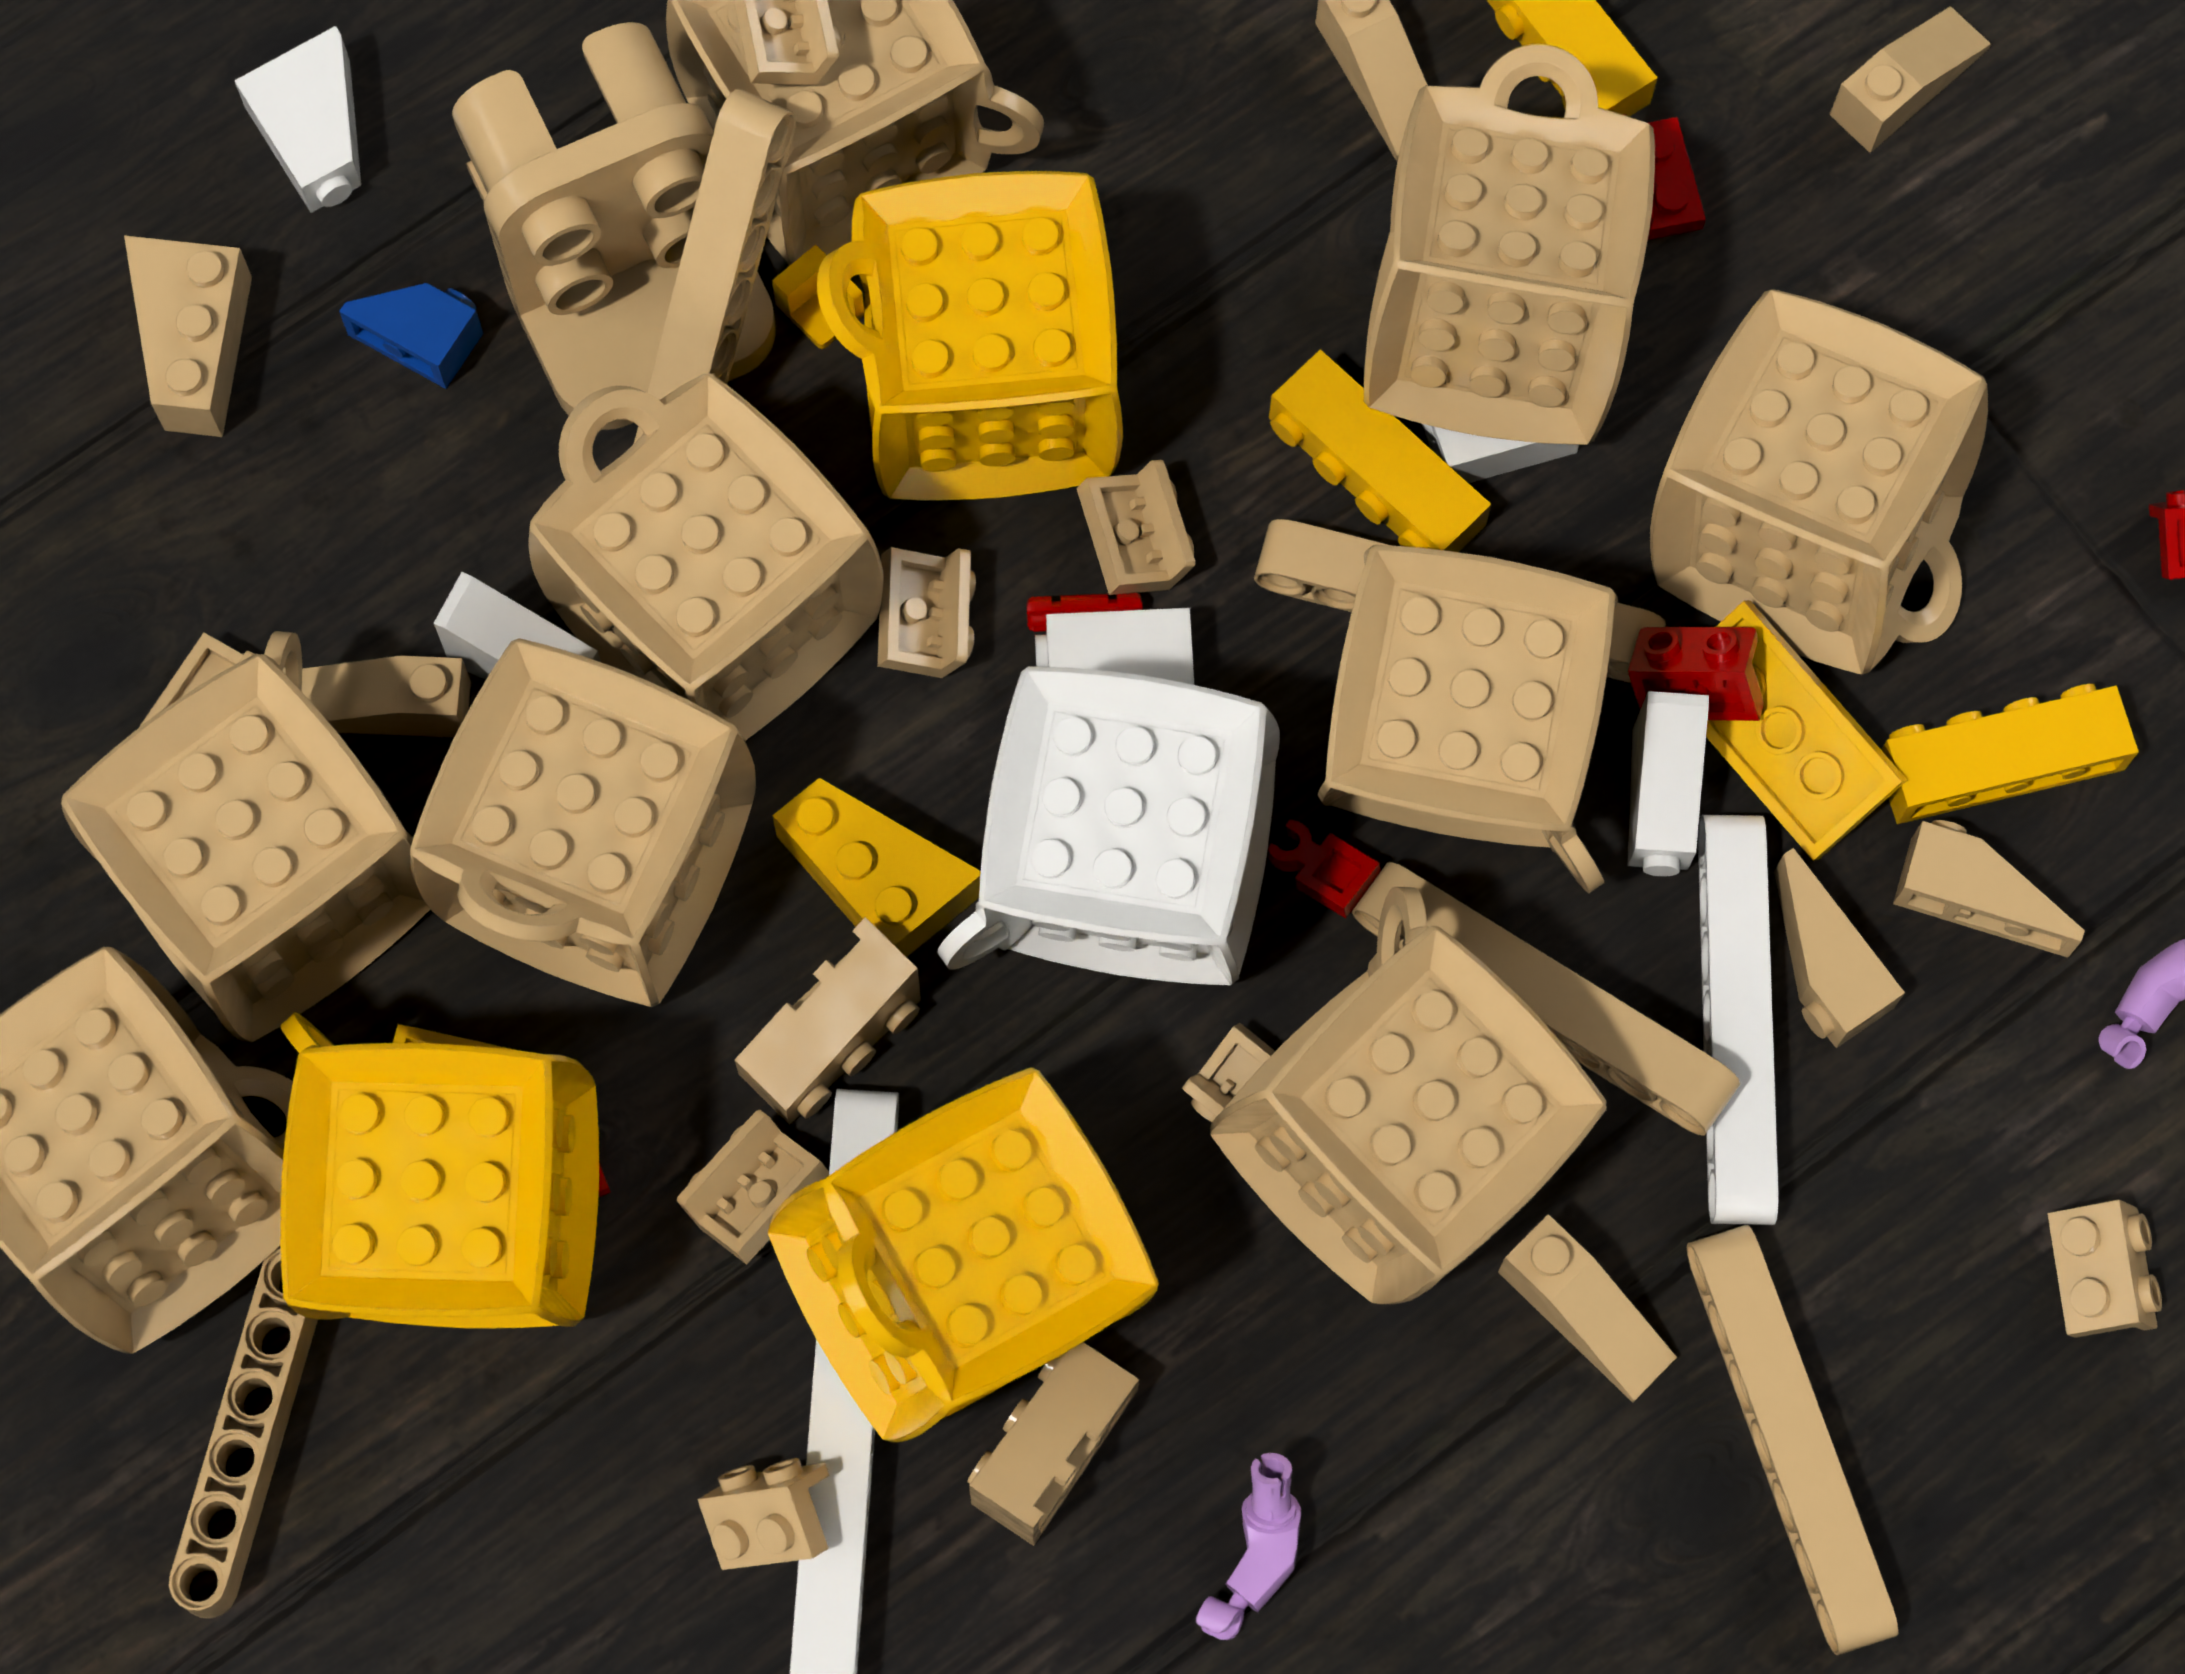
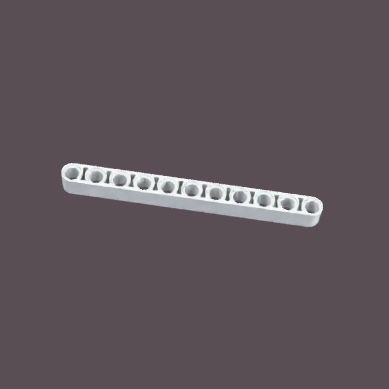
M836 1090L829 1175L867 1149L897 1132L899 1113L898 1092ZM817 1339L806 1465L826 1463L829 1472L828 1477L808 1488L829 1549L813 1559L799 1560L790 1674H857L875 1429L846 1389Z

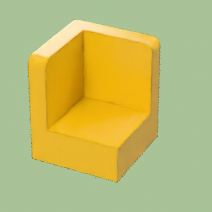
M815 244L772 280L775 304L819 349H825L837 338L830 330L818 300L817 276L820 265L827 255ZM850 280L847 287V298L853 314L860 320L864 316L863 293Z

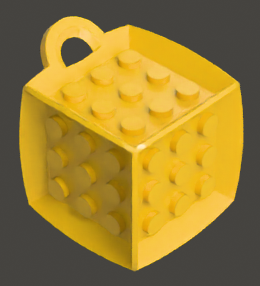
M1061 171L972 173L908 182L860 193L855 199L853 208L852 242L831 251L823 259L817 276V294L822 314L834 336L847 350L862 359L872 429L873 463L877 481L883 494L889 499L906 500L1001 498L1079 486L1086 478L1111 476L1120 459L1123 423L1117 390V336L1113 278L1104 220L1094 178L1088 173ZM858 274L865 292L864 325L853 314L847 298L848 283L853 276Z
M296 1012L280 1025L287 1039L299 1052L285 1134L280 1218L283 1298L296 1313L318 1320L350 1317L396 1324L450 1328L574 1327L584 1319L592 1274L597 1227L599 1127L596 1085L592 1075L580 1062L563 1055L453 1044L374 1043L335 1046L314 1025Z
M1033 1068L1021 1070L990 1083L926 1114L867 1149L825 1179L800 1189L778 1207L772 1216L768 1228V1235L779 1263L815 1338L858 1407L880 1437L889 1442H903L921 1435L941 1419L973 1404L1009 1382L1059 1357L1113 1322L1131 1315L1154 1296L1159 1284L1137 1229L1107 1170L1057 1093L1041 1072Z

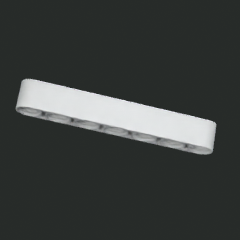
M1702 815L1698 831L1704 1052L1729 1068L1740 1081V1086L1706 1133L1709 1217L1711 1224L1775 1225L1778 1214V1166L1766 824L1763 816Z

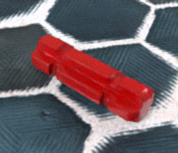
M1136 592L1117 594L1116 599H1108V594L1060 595V601H1052L1051 596L1031 597L1027 601V625L1029 630L1041 632L1046 631V614L1143 610L1140 594Z

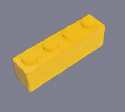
M1486 0L1495 11V18L1500 29L1509 39L1514 40L1516 38L1522 46L1529 44L1556 46L1575 56L1585 66L1594 81L1598 96V107L1623 115L1627 114L1630 117L1650 104L1657 76L1596 0ZM1538 76L1542 81H1550L1562 96L1563 106L1566 109L1565 96L1559 85L1549 78Z
M1321 349L1271 395L1269 419L1271 420V427L1277 436L1291 447H1295L1298 444L1313 458L1312 462L1317 472L1330 484L1337 486L1340 483L1356 497L1355 503L1363 515L1375 524L1383 522L1398 536L1400 546L1459 552L1486 526L1492 504L1395 416L1369 408L1364 403V388Z
M2084 684L2066 690L2060 695L2061 699L2039 703L2036 697L2024 698L2005 706L2002 713L1982 717L1980 711H1969L1950 718L1946 722L1947 726L1925 730L1924 725L1915 724L1892 732L1889 735L1890 739L1886 740L1881 750L1908 780L1889 797L1896 824L2125 771L2139 751L2117 685L2096 690L2094 684Z

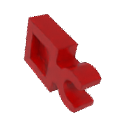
M1289 820L1286 824L1287 836L1298 842L1299 845L1292 851H1284L1271 843L1267 849L1270 862L1282 871L1294 872L1299 870L1300 872L1295 877L1297 889L1346 919L1381 872L1380 863L1331 833L1319 846L1312 841L1311 833L1304 824Z

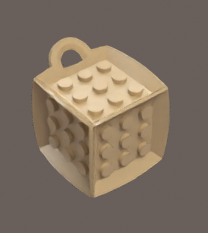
M668 0L666 11L667 41L677 79L688 103L703 109L713 130L725 100L735 89L744 90L793 112L796 116L795 131L786 165L783 167V176L766 236L789 265L815 244L828 255L831 251L842 245L852 242L853 208L855 199L862 192L926 179L982 173L987 169L991 153L1021 154L1029 152L1038 146L1044 128V119L1041 113L1021 96L994 85L991 72L985 64L976 42L953 0H828L832 23L837 26L840 32L841 50L838 59L817 85L750 83L734 0ZM977 105L1005 114L1011 119L1012 127L1006 131L982 128L978 117Z
M1548 44L1523 45L1508 51L1498 58L1484 75L1480 87L1424 86L1419 89L1407 121L1398 155L1392 196L1390 234L1379 270L1369 319L1364 368V403L1369 408L1438 428L1490 438L1535 443L1588 445L1597 437L1607 417L1620 381L1630 336L1633 304L1647 247L1654 194V128L1647 122L1598 107L1597 91L1590 73L1575 56L1566 50ZM1534 76L1549 78L1557 83L1564 93L1566 100L1564 118L1537 116L1508 109L1510 95L1513 89L1524 79Z
M1775 289L1765 291L1740 323L1709 372L1686 417L1664 469L1655 498L1650 526L1651 561L1658 586L1719 621L1728 616L1740 603L1750 600L1799 656L1860 675L1869 673L1885 656L1895 640L1902 643H1922L1938 638L1952 624L1961 601V569L1949 540L1958 520L1963 496L1975 471L1984 442L1988 414V390L1985 378L1935 348L1872 319L1796 294ZM1925 560L1933 575L1934 587L1932 597L1925 608L1917 612H1911L1901 606V602L1913 575L1921 562Z
M702 374L683 384L661 400L634 387L611 386L603 388L583 399L567 418L559 441V461L565 481L544 502L530 521L529 554L534 575L544 595L576 638L598 650L601 663L645 679L705 708L733 724L746 741L808 691L849 651L877 619L882 604L883 569L877 547L869 531L837 490L800 449L747 400L715 375ZM615 420H629L637 424L644 434L622 456L600 471L594 462L592 451L598 432L606 424Z
M1373 545L1364 553L1365 566L1356 593L1339 667L1329 734L1326 778L1318 792V797L1325 806H1334L1374 819L1443 835L1504 844L1549 847L1552 852L1559 856L1573 877L1587 893L1604 884V879L1599 869L1577 836L1576 828L1572 823L1586 779L1602 708L1612 639L1614 607L1618 601L1617 595L1609 587L1584 579L1492 557L1392 545Z
M273 632L264 654H254L237 663L156 714L90 768L63 794L61 802L64 816L76 838L99 861L171 962L215 1012L223 1026L234 1037L243 1042H254L280 1027L294 1012L301 1014L334 992L384 953L430 910L419 893L411 869L410 847L413 837L405 830L380 789L348 745L311 701L301 692L302 650L298 635L292 632Z
M521 638L513 640L485 680L461 723L428 796L410 847V863L415 883L425 903L439 918L474 939L527 965L566 981L626 1001L649 1007L656 1006L661 1003L692 951L714 908L730 870L754 800L756 788L755 765L748 746L739 730L730 722L705 708L645 679L610 665L545 644Z
M1393 887L1384 901L1378 929L1377 953L1369 962L1367 971L1316 1012L1267 1059L1237 1092L1223 1111L1213 1120L1210 1126V1135L1236 1170L1270 1210L1332 1271L1371 1303L1399 1304L1411 1301L1431 1289L1448 1272L1465 1260L1510 1220L1544 1186L1579 1146L1605 1112L1606 1100L1565 1046L1509 986L1474 954L1439 926H1427L1426 910L1420 892L1414 887ZM1404 921L1405 946L1399 950L1401 928Z
M102 947L41 984L0 1014V1248L25 1274L42 1296L77 1329L114 1350L128 1354L139 1351L211 1304L235 1286L281 1245V1177L286 1130L283 1134L274 1138L251 1113L242 1097L258 1096L276 1104L284 1112L287 1119L293 1081L263 1068L251 1066L236 1067L215 1044L199 1033L186 1012L164 986L143 967L113 947Z

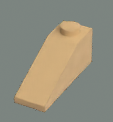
M1318 0L1315 24L1397 161L1407 121L1418 91L1424 86H1428L1398 14L1389 0Z
M1950 6L1882 48L1846 79L1840 86L1830 116L1871 153L1989 50L1991 43Z
M401 655L302 669L301 692L338 733L454 738L469 711L471 680L462 658Z
M1935 820L1932 823L1922 821L1911 838L1893 902L1894 905L2067 958L2082 942L2085 931L1984 840L1968 835L1967 830L1963 826L1945 820Z
M1792 848L1782 856L1774 873L1798 996L1804 1006L1802 1014L1808 1026L1818 1037L1822 1039L1828 1037L1835 1048H1838L1894 1009L1905 992L1800 855Z
M1549 1214L1505 1257L1498 1273L1632 1403L1677 1358L1595 1258Z

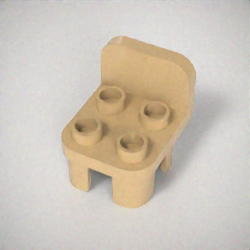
M628 22L606 27L588 35L582 44L584 58L617 123L557 149L523 78L513 70L499 72L469 88L457 100L452 111L456 129L471 159L466 165L484 202V212L509 297L561 407L568 415L571 414L583 399L603 388L629 386L647 393L714 133L703 109L697 105L686 103L651 31L641 23ZM758 272L728 381L758 367L770 353L775 340L776 326L773 305ZM615 420L606 424L601 430L622 428L633 422L629 420Z

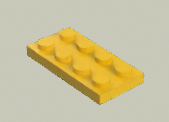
M1746 600L1740 603L1716 627H1753L1756 630L1758 642L1752 664L1764 700L1760 721L1708 720L1706 737L1808 856L1815 861L1822 858L1908 780L1750 600Z

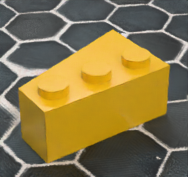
M821 778L814 781L772 815L778 839L856 927L866 917L906 957L979 898L980 870Z

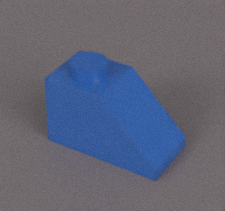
M428 283L344 303L339 311L347 334L350 337L447 389L483 335L476 306L468 297L451 288H447L443 292Z

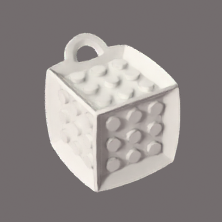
M1028 666L1021 671L1007 716L991 786L982 850L979 901L976 903V912L959 924L939 946L938 954L946 966L951 970L962 968L1000 948L1004 951L1009 949L1056 963L1120 976L1191 984L1232 985L1239 979L1255 918L1264 875L1271 825L1275 764L1279 750L1280 730L1269 709L1261 702L1237 695L1144 675L1063 667Z

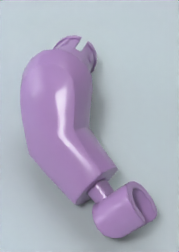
M2185 939L2170 945L2138 969L2115 1011L2123 1023L2121 1025H2109L2099 1035L2101 1049L2114 1057L2115 1062L2126 1069L2137 1067L2145 1057L2146 1044L2141 1037L2137 1036L2139 1030L2156 1033L2180 1001L2185 1000Z
M1265 1453L1261 1455L1262 1473L1261 1462L1257 1458L1251 1465L1252 1493L1244 1500L1241 1507L1247 1550L1225 1583L1234 1594L1229 1603L1209 1596L1202 1604L1196 1618V1622L1202 1627L1203 1632L1221 1640L1234 1638L1242 1626L1245 1608L1249 1606L1258 1613L1295 1568L1301 1507L1297 1499L1290 1494L1291 1463L1280 1454Z

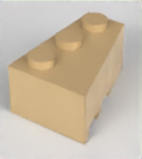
M124 235L151 405L165 431L223 437L252 281L251 273L241 249Z
M866 917L853 930L861 939L855 947L835 966L829 960H825L813 973L819 981L793 1006L790 1003H786L735 1058L738 1074L789 1125L800 1115L807 1119L820 1110L832 1094L828 1088L845 1072L850 1077L857 1074L875 1055L876 1050L872 1046L889 1030L894 1035L901 1032L920 1011V1008L916 1005L921 1000L918 968Z
M1084 1342L1043 1366L1038 1378L1044 1383L1030 1402L1023 1398L1018 1403L1003 1427L1007 1434L993 1453L988 1450L982 1456L967 1481L973 1506L1033 1546L1138 1391L1139 1379Z

